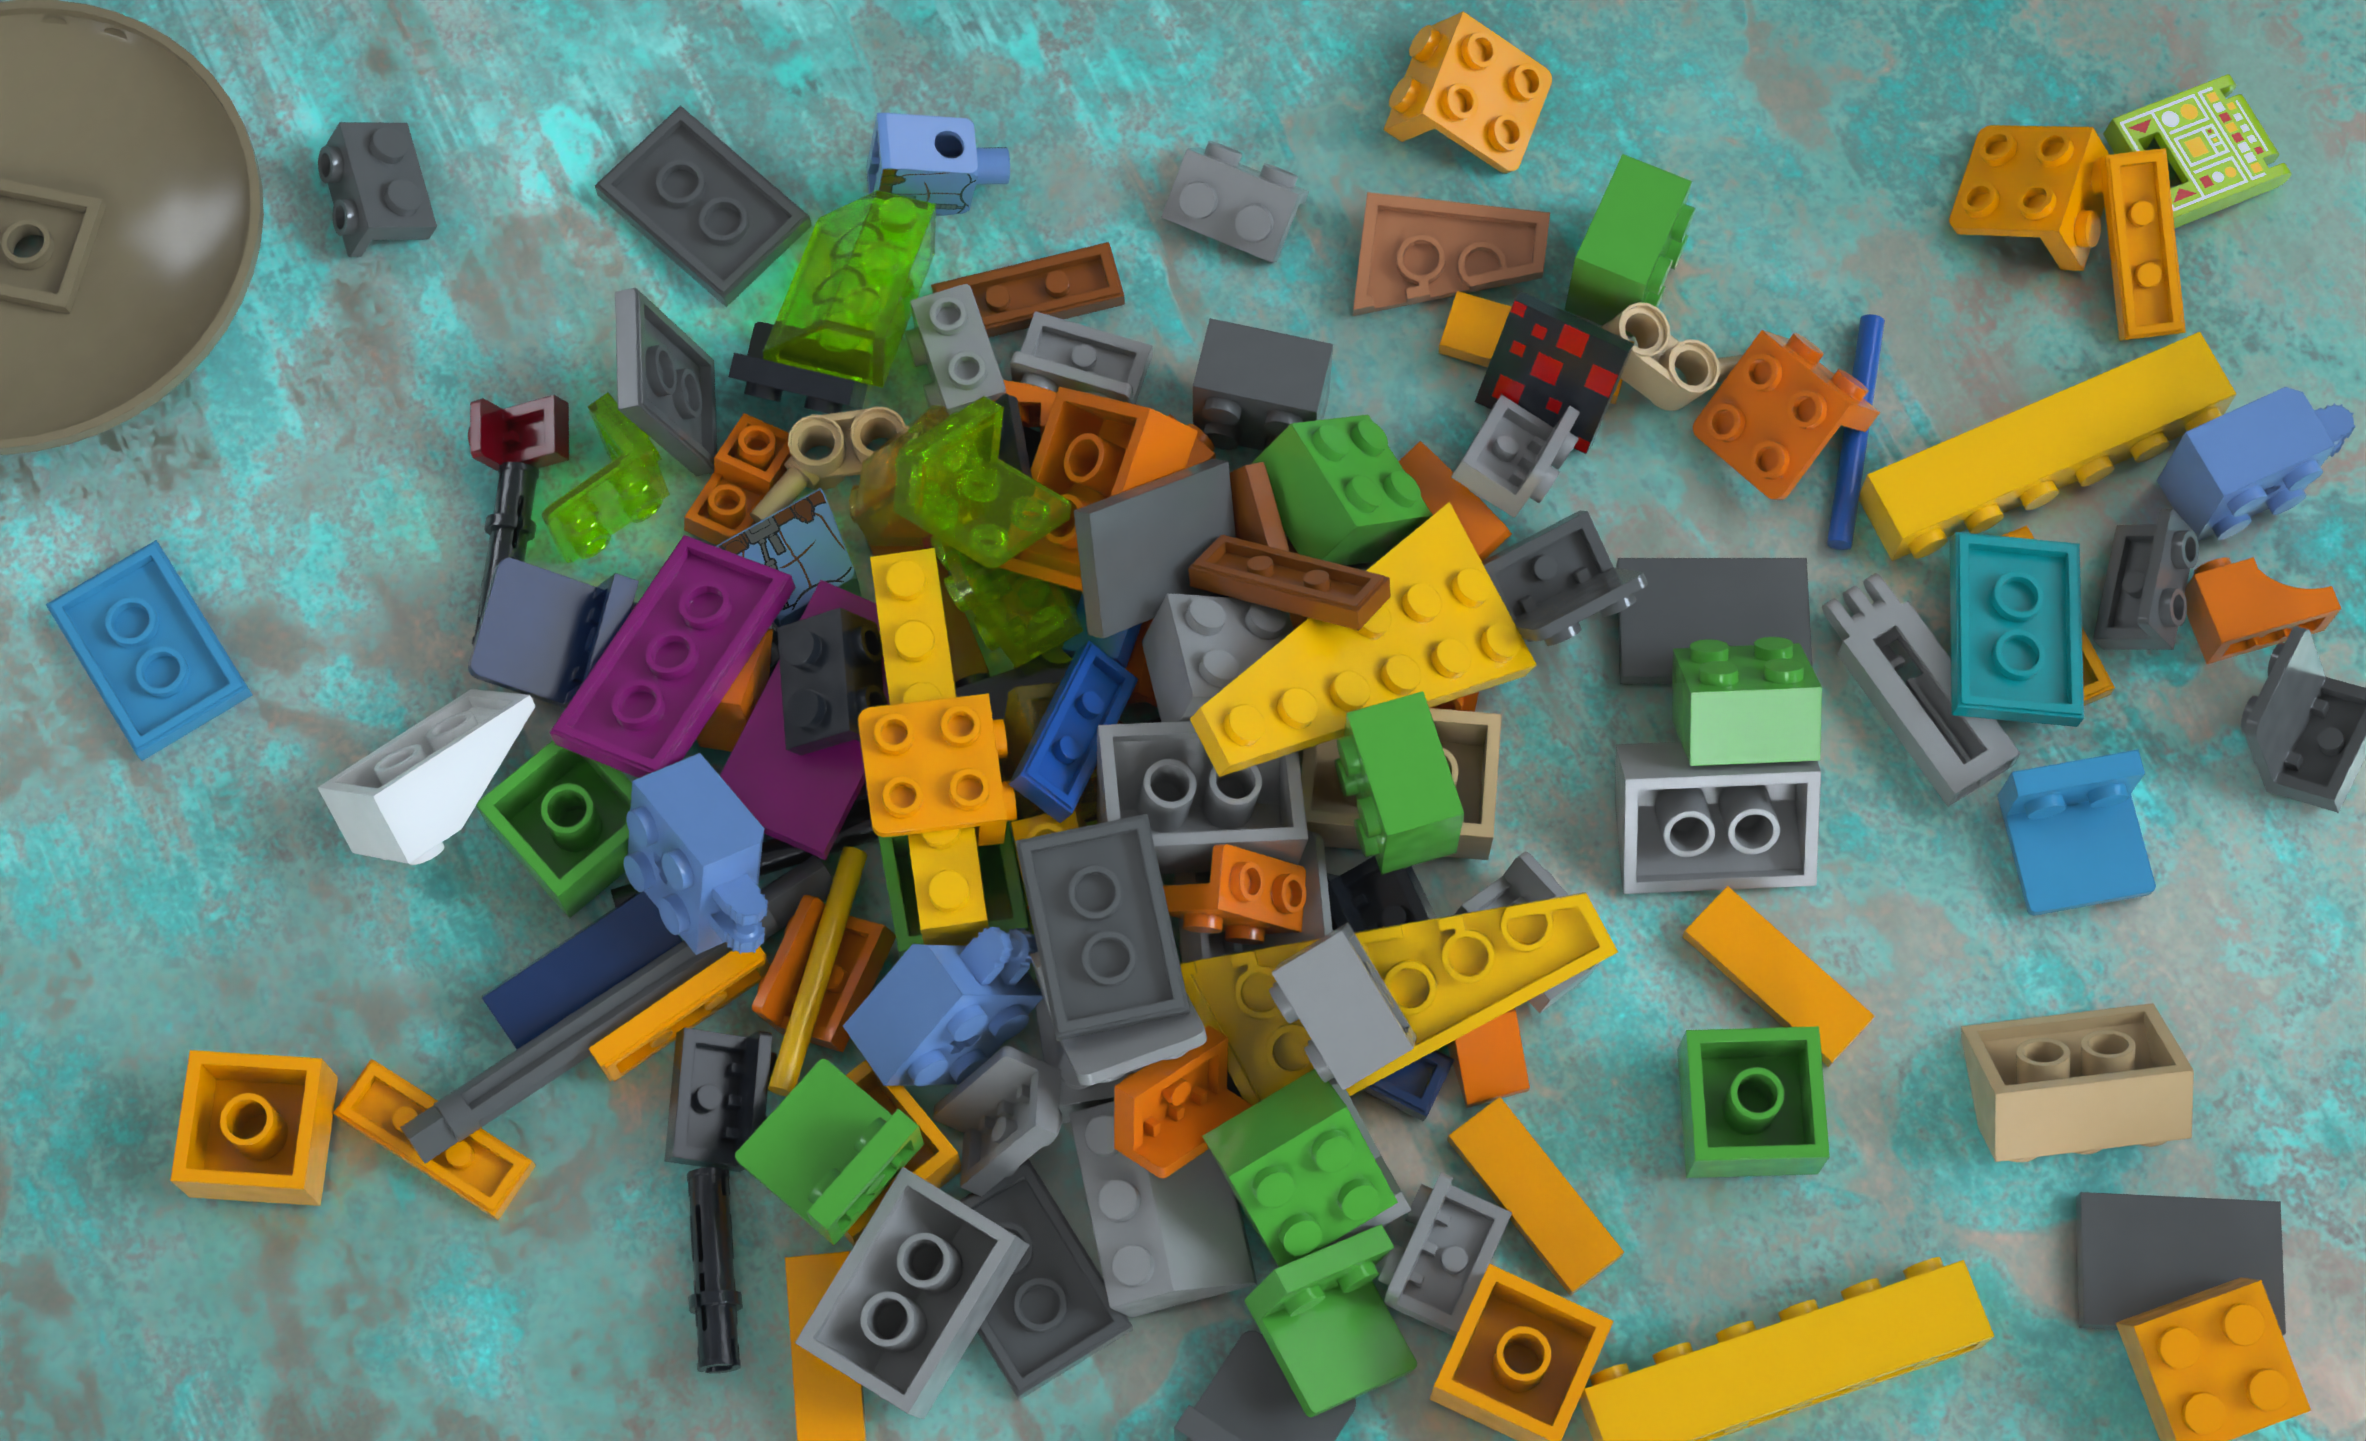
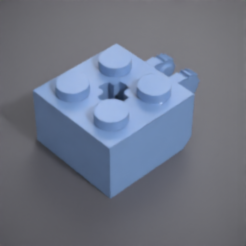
M2288 387L2281 388L2185 432L2158 477L2157 482L2173 509L2197 534L2198 541L2213 534L2216 535L2218 540L2229 538L2245 529L2252 522L2250 517L2267 509H2270L2273 515H2278L2302 502L2307 496L2304 490L2308 484L2323 474L2322 464L2329 456L2333 457L2335 453H2338L2345 442L2344 440L2352 434L2356 427L2352 416L2354 413H2350L2342 404L2338 406L2335 403L2332 406L2327 405L2325 409L2319 408L2314 411L2303 392Z
M701 753L633 780L631 808L626 816L629 829L628 855L624 857V869L631 885L638 892L644 891L659 909L661 919L668 931L673 935L679 934L696 955L724 942H727V947H731L733 952L738 951L739 954L755 953L756 949L761 944H764L765 927H762V922L760 921L764 916H767L768 900L765 899V894H760L761 889L758 887L764 838L763 826Z
M1000 927L984 928L983 932H978V938L974 937L967 946L912 944L843 1025L884 1086L916 1085L918 1087L926 1085H959L990 1059L1006 1040L1020 1033L1029 1022V1013L1043 999L1041 989L1028 973L1030 963H1032L1030 954L1038 952L1034 934L1026 931L1025 928L1009 929V932L1006 933L1000 930Z

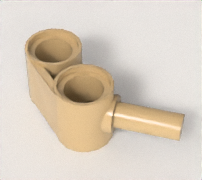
M1638 302L1629 305L1601 327L1628 340L1625 330L1636 338L1638 347L1633 346L1621 379L1647 397L1655 406L1667 411H1676L1684 408L1708 390H1712L1716 383L1724 382L1743 356L1717 358L1715 352L1707 344L1699 340L1687 339L1679 342L1670 335V325L1666 316L1659 308L1649 303ZM1675 367L1684 373L1687 384L1678 377Z
M877 406L869 409L822 415L812 414L801 418L793 425L788 435V447L791 457L785 462L787 471L752 510L750 516L758 523L792 504L805 487L813 490L819 488L828 490L841 483L845 476L863 474L874 482L896 480L907 470L911 456L907 429L903 418L892 409ZM878 438H889L895 441L892 447L881 452L866 448L870 442ZM816 446H827L833 449L827 457L819 460L805 457L806 452Z

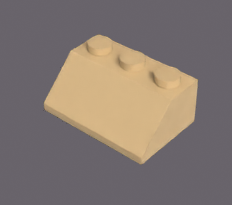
M2154 1003L1961 1026V1040L1977 1124L1995 1162H2028L2041 1156L2066 1153L2094 1154L2102 1149L2132 1145L2153 1147L2162 1145L2167 1141L2192 1138L2194 1070Z

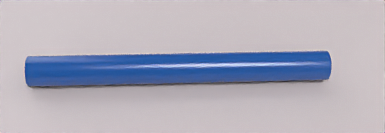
M1867 314L1860 318L1852 376L1869 390L1864 399L1873 406L1885 320L1878 315ZM1844 426L1827 545L1833 549L1848 550L1852 548L1869 428L1866 432Z

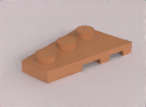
M1367 192L1353 316L1452 297L1456 295L1457 291L1471 293L1541 279L1544 272L1550 212Z

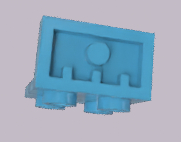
M2139 749L2014 771L2008 777L1997 797L2027 912L2030 915L2036 916L2148 896L2155 890L2156 884L2131 796L2132 791L2145 775Z

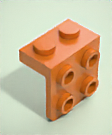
M1761 330L1694 421L1693 433L1765 496L1773 500H1783L1791 493L1841 425L1866 432L1880 414V411L1864 399L1869 390L1860 381L1841 369H1838L1833 374L1819 361L1824 353L1808 339L1797 333H1793L1788 339Z

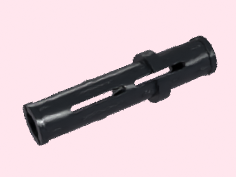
M504 462L502 465H499V480L494 512L486 517L484 528L485 532L490 535L472 645L475 641L496 565L505 558H514L525 562L527 542L535 537L536 524L531 520L536 483L540 472L539 469L529 464Z
M720 1167L699 1168L687 1173L694 1269V1294L688 1297L689 1311L695 1314L697 1327L698 1372L705 1371V1373L709 1374L732 1372L741 1368L737 1333V1311L741 1310L743 1305L742 1294L736 1291L734 1279L732 1218L729 1198L730 1172L728 1169L722 1170Z

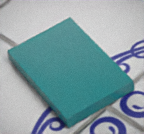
M1955 532L1950 540L1952 715L2078 727L2084 719L2080 544Z

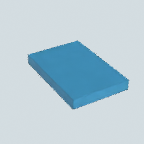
M157 540L46 604L141 761L253 695Z

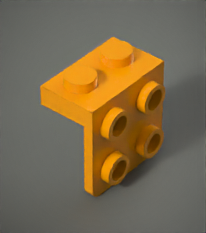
M1464 11L1434 25H1426L1417 33L1410 45L1409 55L1412 59L1404 78L1398 82L1390 95L1389 106L1392 109L1383 130L1399 141L1404 142L1436 129L1499 172L1507 174L1517 170L1552 84L1550 71Z
M1986 126L1979 131L1949 223L1953 230L1960 235L2040 237L2061 270L2084 271L2091 247L2097 245L2101 234V216L2105 204L2099 157L2109 155L2093 127Z
M989 693L876 706L861 711L858 717V728L871 825L876 835L880 837H894L975 827L978 846L1004 843L1007 821L1017 820L1014 788L1009 785L1010 781L1002 782L999 759L1008 757L1006 731L1003 719L993 720Z

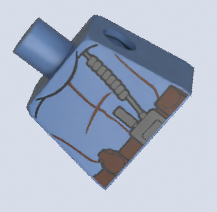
M877 113L866 165L871 222L963 214L969 211L976 185L1009 183L1010 157L1008 148H976L974 123L968 118Z
M821 488L716 545L718 548L792 576L796 588L774 620L778 627L800 621L820 580L860 597L862 596L855 569L827 498Z

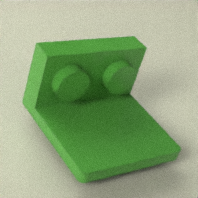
M820 1059L735 1154V1158L739 1165L831 1244L835 1245L897 1176L902 1167L920 1150L924 1142L919 1126L900 1109H897L892 1115L827 1059Z
M1382 1224L1274 1269L1244 1299L1298 1402L1308 1417L1317 1416L1403 1377L1417 1367L1414 1355L1372 1281L1379 1275L1375 1265L1394 1248Z

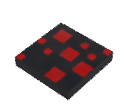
M1521 291L1513 302L1475 402L1492 409L1502 394L1553 428L1567 408L1571 406L1580 412L1570 430L1571 434L1579 438L1574 449L1587 454L1596 438L1634 343Z

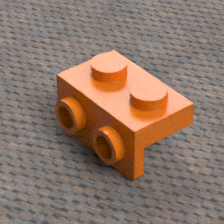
M1220 844L1213 847L1210 883L1163 886L1169 916L1183 919L1182 929L1187 931L1221 933L1224 930L1225 941L1247 945L1263 944L1265 934L1302 932L1303 910L1306 902V869L1303 866L1229 844Z
M807 894L802 897L795 914L787 923L784 938L768 972L759 983L757 995L752 1004V1011L782 1035L785 1034L825 907V903L818 897ZM853 916L848 917L810 1043L839 1052L844 1051L850 1036L843 1025L871 993L896 938V935L885 925Z
M1209 1025L1205 1027L1207 1040L1202 1046L1189 1050L1179 1058L1161 1060L1147 1065L1136 1073L1128 1075L1122 1082L1114 1086V1149L1158 1178H1167L1207 1151L1209 1148L1202 1137L1203 1135L1253 1106L1227 1089L1228 1037Z

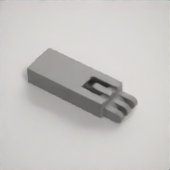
M1874 573L1863 581L1867 593L1874 601L1873 604L1869 602L1857 586H1853L1843 592L1844 601L1853 613L1852 617L1835 598L1822 605V610L1829 623L1843 640L1837 655L1949 807L2011 768L2021 753L1996 719L1952 715L1951 658L1910 602L1907 601L1901 604L1882 577ZM1898 640L1922 673L1914 679L1912 677L1909 678L1905 683L1896 672L1903 667L1905 659L1902 655L1897 657L1889 644Z

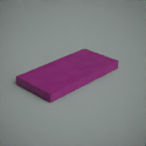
M683 535L549 733L555 745L637 778L681 761L796 588L792 576Z
M820 580L800 619L803 620L830 610L843 608L875 622L880 634L876 603L823 580ZM882 656L883 693L888 705H890L884 657ZM779 660L720 777L763 826L765 834L826 860L865 782L861 743L857 740H851L802 756L786 750Z

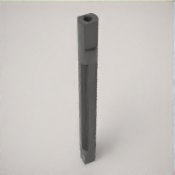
M812 855L761 889L760 894H765V899L768 900L767 916H764L760 921L762 922V927H765L764 941L787 926L804 895L818 897L822 902L827 900L833 879L817 856ZM683 940L478 1076L434 1103L432 1107L400 1128L422 1161L427 1163L592 1055L588 1048L729 953L732 948L727 947V942H724L696 955Z

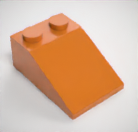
M1059 386L1031 467L1035 497L1032 502L1015 514L998 567L1006 571L1083 592L1074 510L1184 470L1198 430L1149 407Z

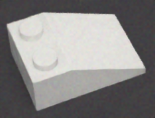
M470 689L317 787L352 853L410 865L422 864L440 854L445 848L443 841L463 828L536 707L531 696Z

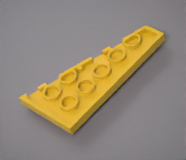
M1450 502L1366 570L1390 578L1391 597L1359 631L1308 618L1201 706L1190 718L1219 777L1343 737L1346 713L1422 691L1424 692L1428 707L1431 708L1525 677L1537 666Z
M1582 892L1354 932L1417 1038L1414 1049L1350 1086L1346 1091L1351 1096L1618 953L1587 893ZM1319 939L1180 963L1186 993L1198 1013L1204 1028L1209 1025L1228 1037L1227 1070L1242 1098L1252 1105L1315 1069L1304 1047L1309 1045L1308 1041L1311 1040L1300 1019L1291 1024L1286 1021L1275 1004L1269 989L1277 982L1272 975V971L1277 965Z

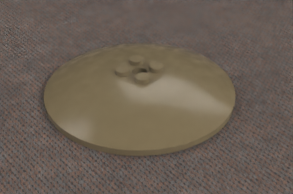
M12 0L0 2V455L38 452L69 445L98 435L135 417L165 397L200 365L227 331L243 302L254 274L261 246L264 209L263 186L258 161L248 131L230 97L215 77L191 53L170 37L143 22L118 12L83 3L60 0ZM30 235H38L44 238L42 248L35 255L27 258L14 255L15 247L21 239Z

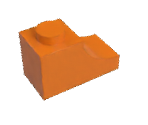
M2228 557L2206 562L2194 570V575L2187 584L2185 591L2187 617L2206 664L2273 646L2280 642H2286L2291 630L2295 626L2309 629L2311 634L2325 631L2341 610L2332 586L2304 589L2279 583L2258 569L2254 557L2231 563Z

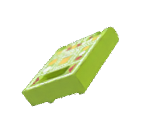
M2230 74L2115 117L2103 133L2115 154L2145 151L2154 138L2160 148H2166L2167 159L2182 184L2170 188L2175 228L2278 188L2292 175L2285 163L2268 167L2269 164L2276 161L2280 154L2244 96L2238 94L2226 99L2237 86Z

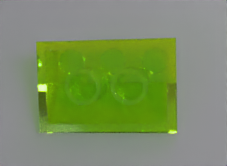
M876 190L819 217L763 350V359L883 388L912 314L910 300L918 298L935 255L936 204Z

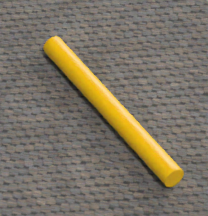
M843 847L769 1082L768 1090L780 1096L786 1097L795 1088L799 1079L868 856L867 853L858 848Z

